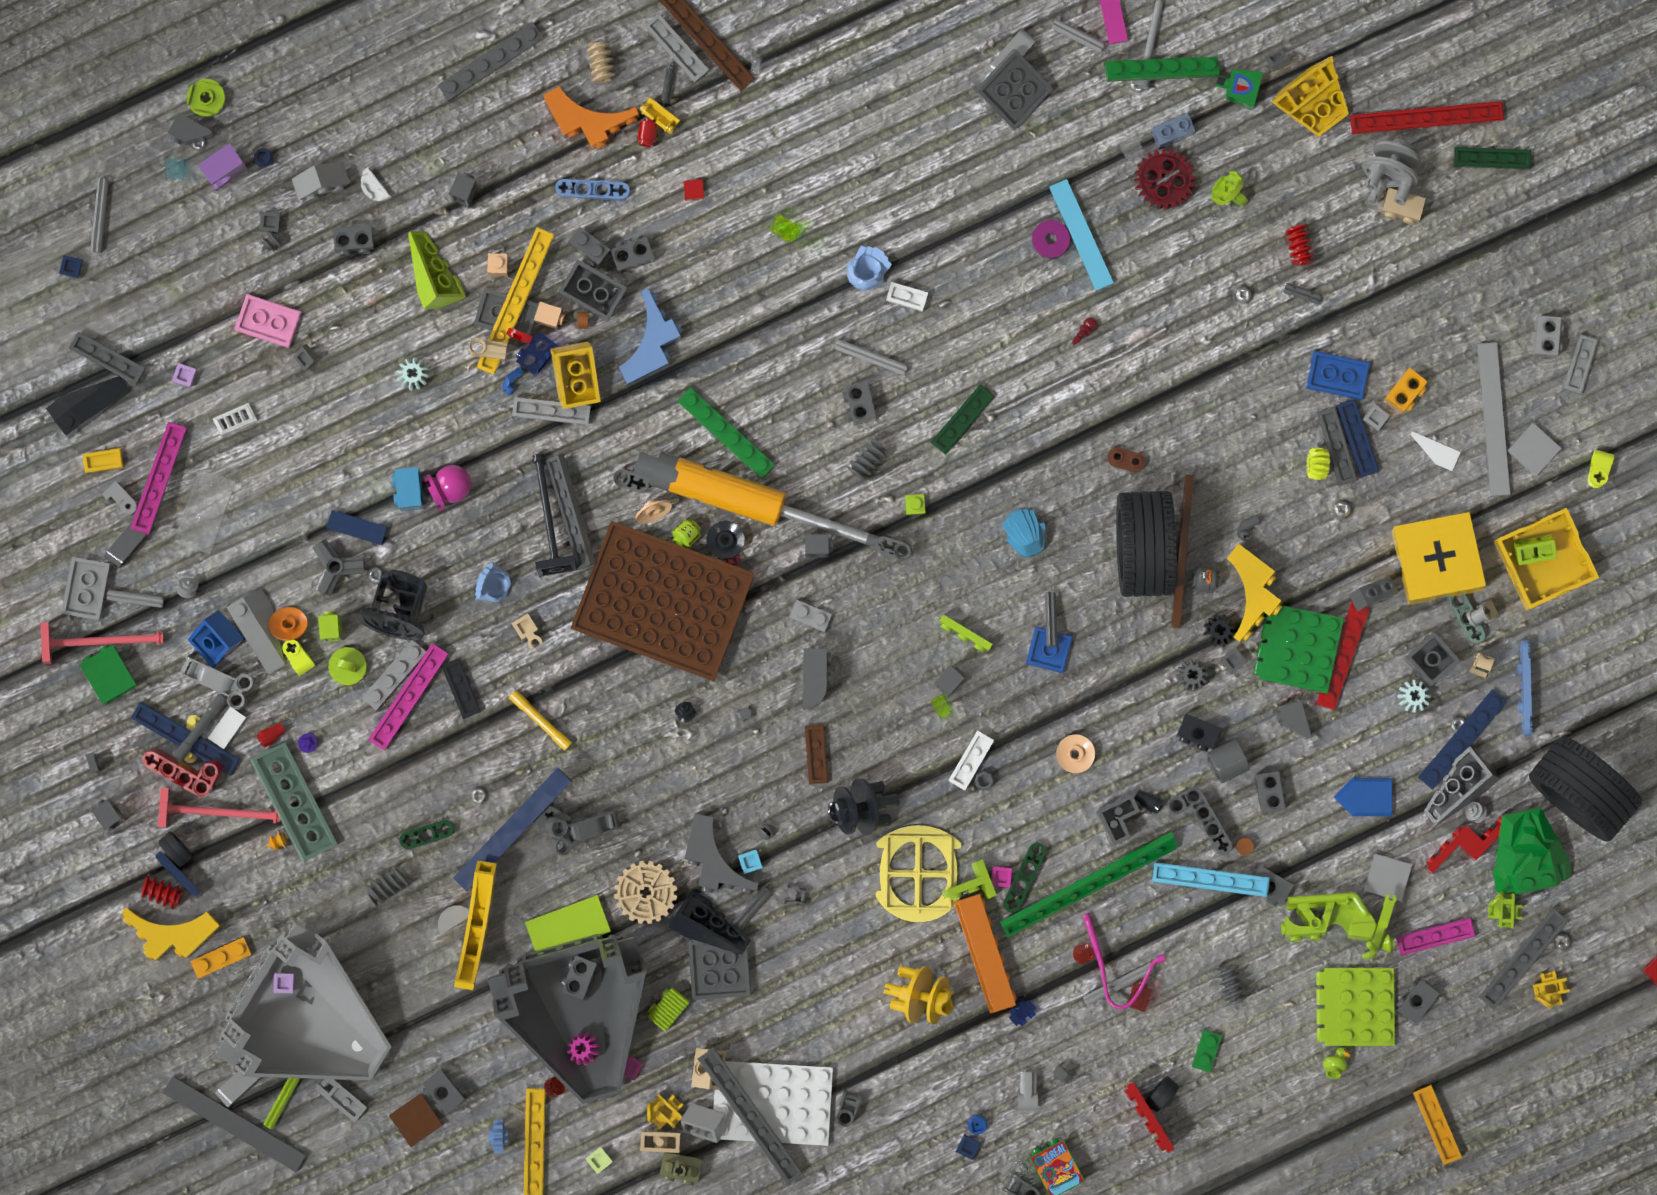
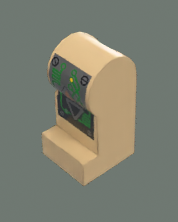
M1482 653L1475 654L1469 673L1486 678L1487 674L1491 671L1495 658Z

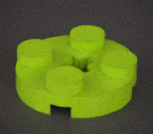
M201 79L192 84L188 89L187 102L190 109L196 115L209 118L217 116L224 108L226 96L223 88L216 81ZM208 93L211 100L204 103L201 97Z

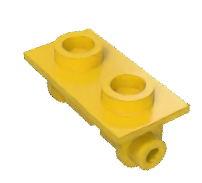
M651 97L640 108L642 115L655 120V123L669 134H672L680 121L679 118Z

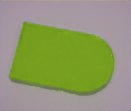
M942 695L930 701L939 717L946 718L949 716L950 708Z

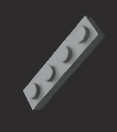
M659 13L644 25L646 30L694 83L709 72L704 63Z
M514 397L512 417L589 426L591 406L582 405L563 409L560 402Z
M412 640L365 693L362 699L377 711L421 661L426 651Z

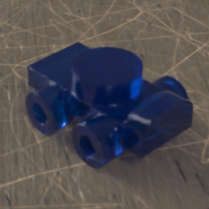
M1024 999L1018 1003L1020 1006L1018 1010L1014 1007L1009 1011L1011 1014L1009 1019L1015 1026L1018 1024L1023 1026L1028 1022L1025 1019L1027 1016L1031 1019L1036 1015L1034 1012L1036 1007L1030 1000L1025 1002Z

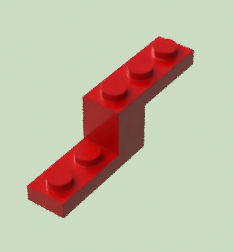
M1503 813L1496 819L1497 825L1493 829L1488 828L1482 835L1484 837L1483 840L1467 825L1459 826L1452 833L1454 837L1449 842L1446 840L1439 847L1441 851L1437 856L1433 854L1426 861L1428 865L1425 869L1430 874L1434 873L1457 846L1473 861H1476L1498 838Z

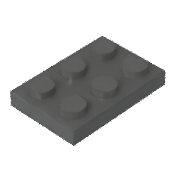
M484 288L473 325L492 331L507 294ZM526 301L515 330L531 336L535 323L534 318L539 306L538 303Z

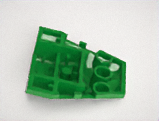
M1541 807L1502 815L1498 837L1499 846L1495 854L1497 857L1496 864L1492 872L1496 892L1500 893L1503 891L1504 893L1514 892L1515 894H1522L1558 886L1561 881H1566L1572 877L1569 857Z

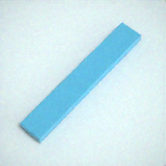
M1066 179L1050 186L1049 189L1095 291L1112 285L1114 282L1068 180Z
M1155 862L1152 882L1268 897L1270 878Z

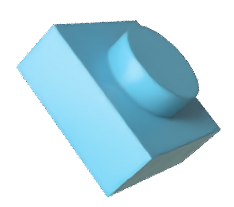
M757 850L738 855L744 874L762 868Z

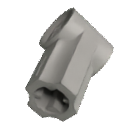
M1020 1072L1018 1110H1038V1093H1036L1037 1072Z

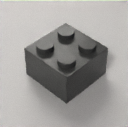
M1435 632L1430 634L1403 658L1428 688L1460 662L1458 657Z

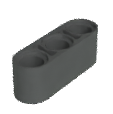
M132 522L105 553V557L118 568L125 565L149 536L131 530ZM153 524V526H152V529H151L150 534L153 532V530H154L155 527H156L154 524Z

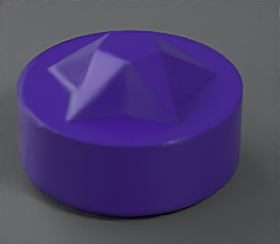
M306 733L299 738L298 746L301 751L311 753L316 750L318 740L314 735Z

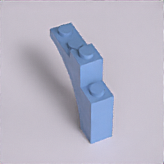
M648 288L641 291L647 310V325L643 340L634 355L623 365L619 366L628 386L669 366L668 360H670L666 349L662 350L661 348L681 339L680 333H682L678 322L674 323L672 319L664 321L667 317L662 308L658 309L655 304L658 302V299L654 292H649Z

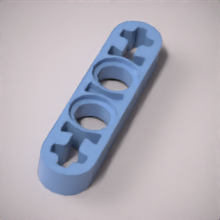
M561 179L555 186L557 194L563 198L622 201L626 200L630 195L629 186L624 182ZM566 184L567 187L573 188L572 184H575V194H572V190H566L565 193H562L559 187ZM581 184L588 186L589 190L586 194L578 192V187ZM604 185L608 188L605 195L597 193L599 186ZM610 186H614L613 190H619L620 187H623L627 192L623 193V196H619L618 192H613L614 196H610Z

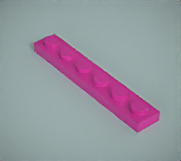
M171 422L167 423L130 527L131 530L146 535L150 534L185 436L186 427Z
M433 643L431 644L368 740L382 750H386L448 657V653Z

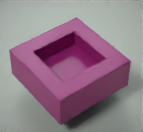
M992 867L991 882L993 886L1010 888L1012 868Z

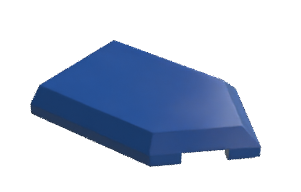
M1352 778L1334 798L1352 816L1391 817L1392 778Z

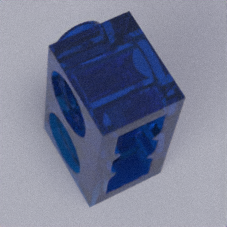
M540 331L537 335L534 333L527 348H522L516 355V363L533 377L539 374L552 357L551 348L558 347L556 343ZM541 341L547 343V347L544 350L536 348L537 344ZM532 356L535 358L534 364L526 365L525 359Z

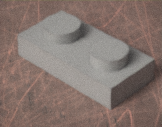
M796 600L789 618L825 633L832 614Z

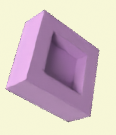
M178 363L172 382L191 388L197 369Z
M274 973L273 993H293L294 973Z

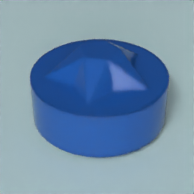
M980 1114L972 1115L967 1121L968 1129L972 1134L980 1135L987 1129V1121Z

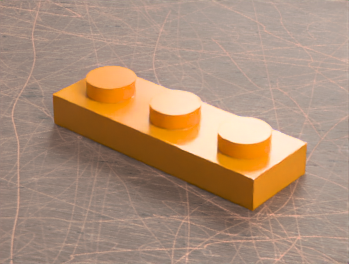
M242 937L190 962L197 978L200 979L249 957L252 953L245 937Z

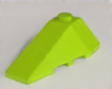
M410 231L408 235L417 293L423 308L440 309L464 299L466 296L456 275L452 276L447 268L449 266L448 263L441 260L437 254L438 249L425 231Z

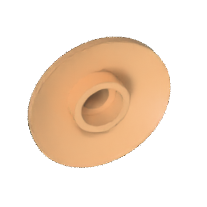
M667 500L648 501L636 514V521L640 524L657 521L670 512L672 505Z
M1069 735L1059 743L1056 757L1059 765L1064 770L1070 773H1081L1092 765L1095 758V750L1093 744L1082 735ZM1072 751H1078L1079 756L1077 758L1072 757Z

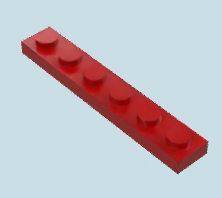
M1351 601L1342 626L1328 694L1319 692L1316 705L1335 710L1370 607L1357 612Z

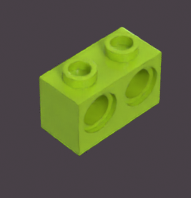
M1551 534L1513 541L1515 557L1519 566L1557 558L1555 541Z

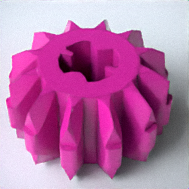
M582 1032L578 1033V1037L572 1036L573 1043L568 1042L567 1044L571 1047V1050H568L567 1053L573 1054L570 1060H576L577 1065L582 1063L589 1065V1060L595 1062L594 1055L600 1054V1052L596 1051L600 1044H594L597 1038L591 1037L590 1033L584 1035ZM582 1046H583V1047H586V1051H585V1052H583V1050H581V1047H582Z

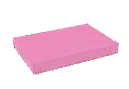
M246 294L234 330L290 349L302 312Z

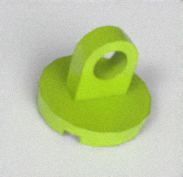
M1237 171L1228 172L1230 175L1220 177L1211 191L1213 194L1211 199L1217 205H1225L1233 201L1239 206L1244 207L1248 201L1240 192L1244 184V177Z
M344 647L332 654L328 669L330 676L337 683L351 686L364 678L367 672V662L360 651Z

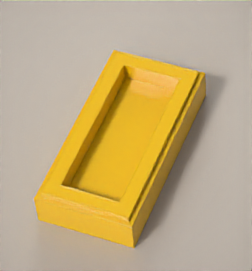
M121 448L82 454L86 474L124 468Z

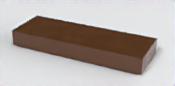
M824 725L805 726L809 784L828 783Z

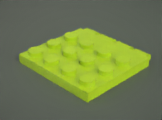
M1323 968V972H1316V985H1324V989H1316V1005H1324V1009H1316V1024H1324V1028H1317V1042H1324V1046H1395L1394 968Z

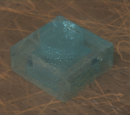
M165 159V179H185V160Z

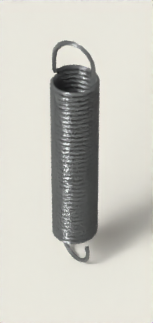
M670 66L666 68L661 96L663 107L665 106L664 103H669L674 70Z

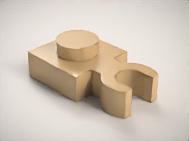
M528 613L511 623L521 640L528 639L527 643L530 649H534L532 641L535 639L540 644L543 643L542 639L534 634L538 629Z

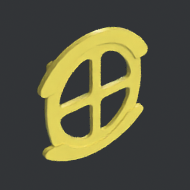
M916 825L894 830L877 841V847L884 848L880 864L881 891L876 892V898L892 915L910 922L931 921L948 913L955 906L954 902L959 901L960 897L951 900L950 897L944 899L942 894L933 904L928 906L922 904V879L924 877L946 878L947 886L945 890L955 887L957 884V863L954 849L961 848V843L955 837L934 827ZM914 842L915 868L913 870H892L890 862L895 852L903 844ZM924 842L934 844L942 852L948 865L945 871L923 870L922 844ZM891 877H913L915 879L914 905H906L896 897L890 886L889 880Z

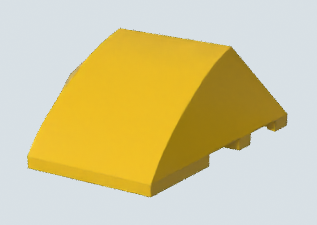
M1332 56L1308 68L1283 87L1271 101V103L1318 137L1349 114Z

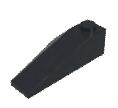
M691 890L677 911L669 928L686 938L742 955L751 940L737 926L731 925L725 919V915L722 912L718 913L712 907L713 903L709 899Z

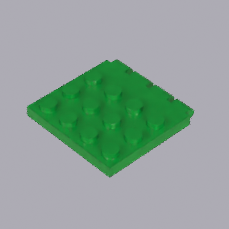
M1282 606L1283 608L1277 616L1273 615L1270 617L1266 614L1265 620L1270 621L1271 625L1263 624L1260 639L1268 641L1267 643H1259L1256 657L1263 659V662L1255 661L1253 674L1260 676L1259 680L1328 694L1344 618Z

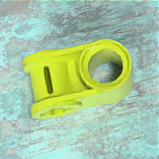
M1594 450L1587 479L1588 484L1592 488H1600L1607 482L1614 454ZM1596 475H1599V479H1601V481L1596 482L1597 479L1594 477Z
M290 640L283 644V652L299 677L316 666L298 641ZM289 644H296L295 653L287 651Z

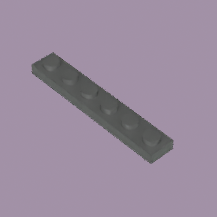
M532 22L438 84V87L449 102L542 41L543 36Z
M559 454L547 459L546 463L578 570H581L596 563L564 454Z
M1552 908L1480 994L1479 998L1495 1010L1568 920Z

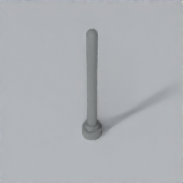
M1162 0L1155 2L1143 59H1151L1163 6ZM1150 80L1134 81V87L1149 89Z

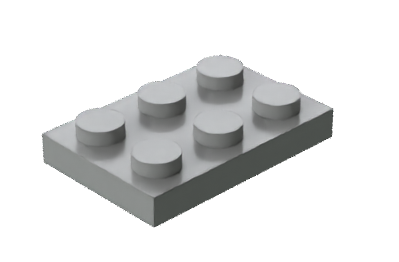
M72 557L61 614L100 621L111 567L110 563Z

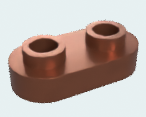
M1116 447L1111 449L1107 455L1108 463L1119 469L1137 473L1145 466V459L1140 453ZM1114 454H1119L1121 459L1115 460ZM1138 459L1139 465H1133L1132 460Z

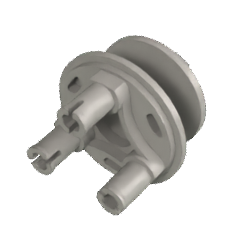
M1397 138L1391 142H1378L1373 148L1376 157H1369L1362 164L1365 174L1369 177L1365 186L1371 190L1367 202L1371 203L1372 201V205H1379L1383 191L1387 188L1398 190L1394 199L1395 203L1405 205L1409 191L1418 182V176L1412 169L1419 165L1420 158L1412 150V145L1402 138Z

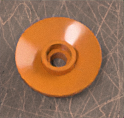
M293 607L277 610L269 620L270 632L274 637L283 641L295 640L301 637L308 625L305 614Z

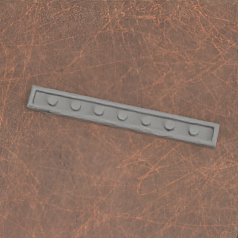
M1497 342L1477 344L1490 497L1510 495Z

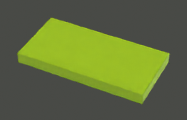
M598 895L525 922L535 951L591 935H603L611 932Z

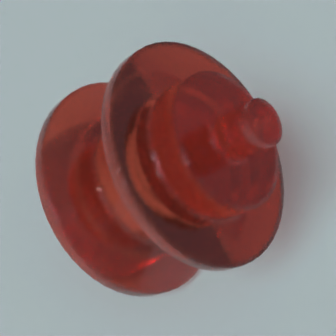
M1087 943L1077 945L1073 950V957L1077 963L1085 964L1093 960L1094 950Z
M554 1076L545 1081L544 1090L548 1096L557 1097L564 1093L565 1086Z

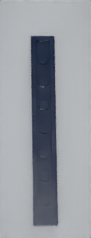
M558 767L453 879L467 892L473 886L477 861L495 863L572 780Z

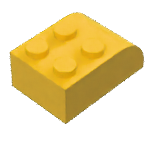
M583 342L551 348L557 393L562 408L567 409L601 402L593 348L590 343Z

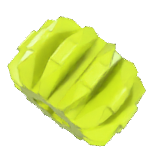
M1318 447L1312 448L1307 455V476L1313 480L1326 479L1330 467L1328 449Z

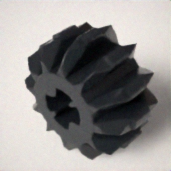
M1216 614L1214 616L1215 621L1212 618H1208V622L1211 625L1204 624L1203 627L1209 629V631L1203 632V635H1210L1206 640L1207 642L1214 639L1213 646H1217L1218 641H1220V646L1224 647V640L1228 644L1232 642L1228 636L1234 637L1235 633L1230 632V630L1236 629V626L1229 627L1233 620L1229 619L1225 622L1226 615H1223L1221 620H1219V616ZM1217 626H1220L1221 629L1224 628V632L1221 633L1222 635L1215 633V630L1218 628Z

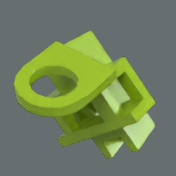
M1501 891L1487 904L1488 918L1498 919L1499 928H1514V920H1523V917H1521L1523 905H1515V894L1507 895Z

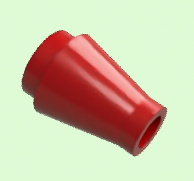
M279 722L276 725L260 730L256 737L262 747L265 748L267 746L270 747L286 731Z

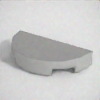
M454 905L444 910L438 920L440 935L468 919L469 909Z

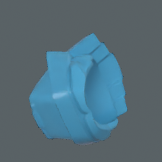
M1018 509L1011 512L1002 523V527L1008 535L1007 542L1016 553L1024 558H1029L1042 552L1045 547V523L1039 522L1034 510Z

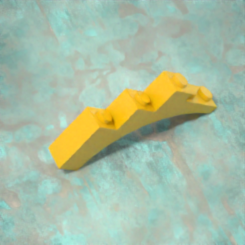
M477 861L466 932L454 987L474 990L483 959L484 941L493 901L497 863Z

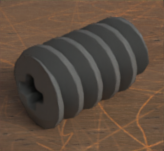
M873 438L870 439L873 445L866 443L867 450H860L862 456L855 455L857 462L850 461L852 468L846 466L857 478L864 481L866 480L864 473L871 475L869 468L876 469L874 462L881 464L882 462L879 457H887L885 449Z
M392 867L393 874H390L388 871L385 872L386 879L381 875L379 876L380 883L373 880V887L368 884L366 885L367 893L376 907H378L377 900L384 903L383 896L390 899V892L396 895V887L403 890V883L409 886L402 872L395 867Z
M1231 964L1214 969L1215 971H1220L1216 978L1223 979L1218 985L1225 986L1221 990V993H1227L1223 1000L1229 1001L1225 1007L1241 1003L1248 997L1241 994L1246 990L1245 987H1239L1243 980L1236 979L1241 975L1240 972H1234L1239 967L1238 965Z

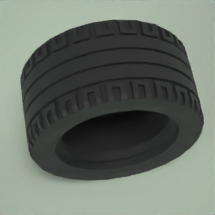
M1121 492L1117 496L1116 506L1117 564L1121 595L1124 597H1133V595L1134 597L1174 594L1177 578L1175 512L1171 492Z
M1566 736L1559 737L1529 773L1531 783L1546 799L1584 830L1605 842L1611 841L1642 805L1641 796L1626 779L1588 748Z

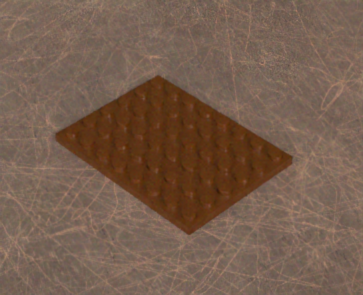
M611 521L570 629L715 682L755 573Z

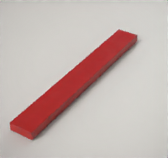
M1502 101L1355 114L1350 115L1351 135L1498 122L1504 120Z

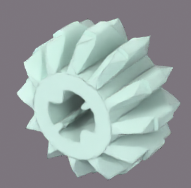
M407 358L406 366L403 363L399 364L403 370H397V374L402 375L397 380L399 382L404 381L402 383L403 388L409 384L410 391L413 390L414 385L419 390L420 382L423 385L427 384L423 378H429V374L424 373L429 369L428 367H422L424 365L422 360L417 364V358H413L412 363ZM417 370V376L409 378V372Z
M1412 680L1411 685L1409 682H1405L1406 689L1404 687L1399 688L1404 694L1397 695V698L1404 699V701L1399 703L1400 706L1406 703L1405 711H1408L1411 706L1413 713H1416L1417 707L1420 711H1423L1424 707L1422 704L1429 705L1425 698H1430L1431 695L1424 693L1429 688L1425 687L1422 689V681L1418 686H1416V680ZM1416 692L1418 700L1415 699L1412 701V696L1410 695V693L1412 694Z

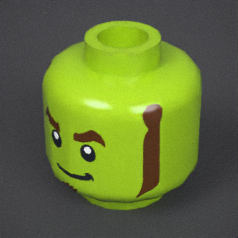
M691 519L682 520L672 530L673 542L676 545L690 548L701 537V528Z

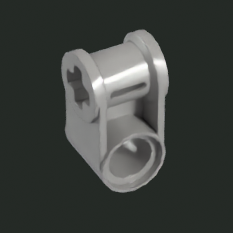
M1492 599L1467 613L1468 621L1473 627H1478L1500 617Z

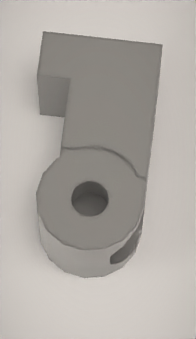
M115 481L102 493L108 501L113 498L120 505L122 513L127 516L135 515L138 508L137 502L118 482Z

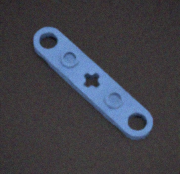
M1529 640L1520 641V663H1517V674L1521 676V702H1518V712L1522 716L1523 736L1532 735V727H1530L1532 726L1531 658L1530 650H1528L1530 649Z

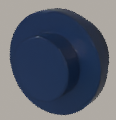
M262 148L255 152L254 161L259 167L265 168L272 164L273 155L270 150Z

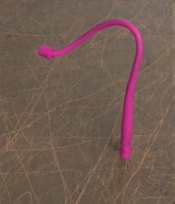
M1090 914L1083 915L1100 967L1105 997L1112 1007L1126 1009L1140 995L1154 965L1157 962L1159 964L1166 962L1164 954L1156 956L1157 959L1151 962L1132 1000L1122 1006L1116 1005L1109 997L1104 961Z

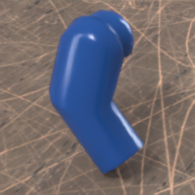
M520 367L509 373L504 380L502 390L507 395H511L515 391V387L512 384L524 375Z

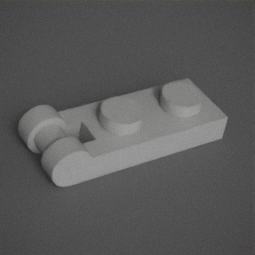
M323 1079L320 1084L317 1083L314 1086L321 1095L354 1123L368 1108L335 1079ZM329 1084L333 1086L330 1092L325 1089Z

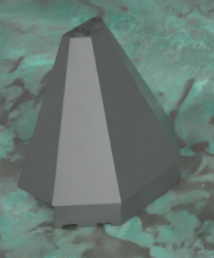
M595 934L521 955L517 958L516 964H508L499 971V975L491 976L487 979L493 996L494 1015L582 1104H591L604 1097L612 1098L620 1093L646 975L644 960L641 958L635 936L623 939V936L610 935L608 938H603L602 934ZM575 955L601 964L587 1000H581L562 992V981L565 976H568L570 971L568 965L570 960L575 958ZM584 962L579 966V971L583 974L587 970V965ZM574 981L572 984V989L575 992L580 989L578 981ZM579 1032H582L584 1035L590 1033L591 1037L597 1038L594 1044H600V1047L596 1048V1051L600 1052V1054L594 1055L596 1061L591 1062L589 1060V1065H584L583 1063L577 1065L576 1060H570L573 1054L567 1053L568 1050H571V1047L567 1045L568 1042L573 1043L571 1037H578ZM582 1046V1047H581V1050H583V1052H585V1051H586V1047H583V1046Z

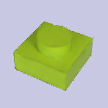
M924 494L905 495L906 515L925 514Z

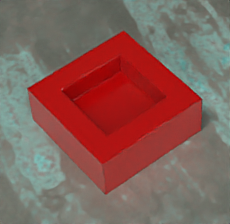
M702 179L683 181L685 201L704 199Z

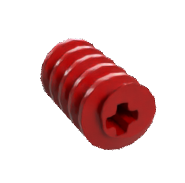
M1308 224L1290 227L1285 232L1286 236H1291L1287 238V243L1291 244L1288 249L1293 251L1290 253V257L1295 258L1291 261V264L1294 266H1305L1316 262L1310 260L1311 257L1315 256L1314 253H1308L1313 248V246L1307 245L1311 239L1305 238L1306 235L1310 234V231H1304Z
M148 874L142 886L141 896L146 898L149 895V901H153L156 898L157 904L163 901L164 907L170 904V909L174 910L180 904L185 888L178 892V885L171 889L172 883L169 882L165 887L164 880H161L158 884L157 877L150 881V874Z

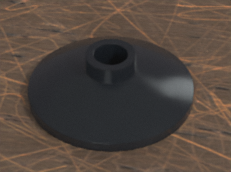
M720 521L709 529L706 542L708 549L714 556L721 559H730L742 551L745 536L740 526L736 523ZM724 538L730 540L728 544H723L722 541Z

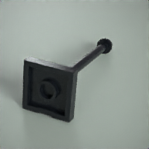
M541 453L532 456V463L536 464L551 558L548 560L535 562L536 570L539 577L577 571L573 555L566 557L558 556L543 465L546 457Z

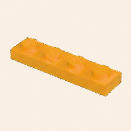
M1429 1085L1412 1092L1443 1165L1462 1158L1432 1086Z

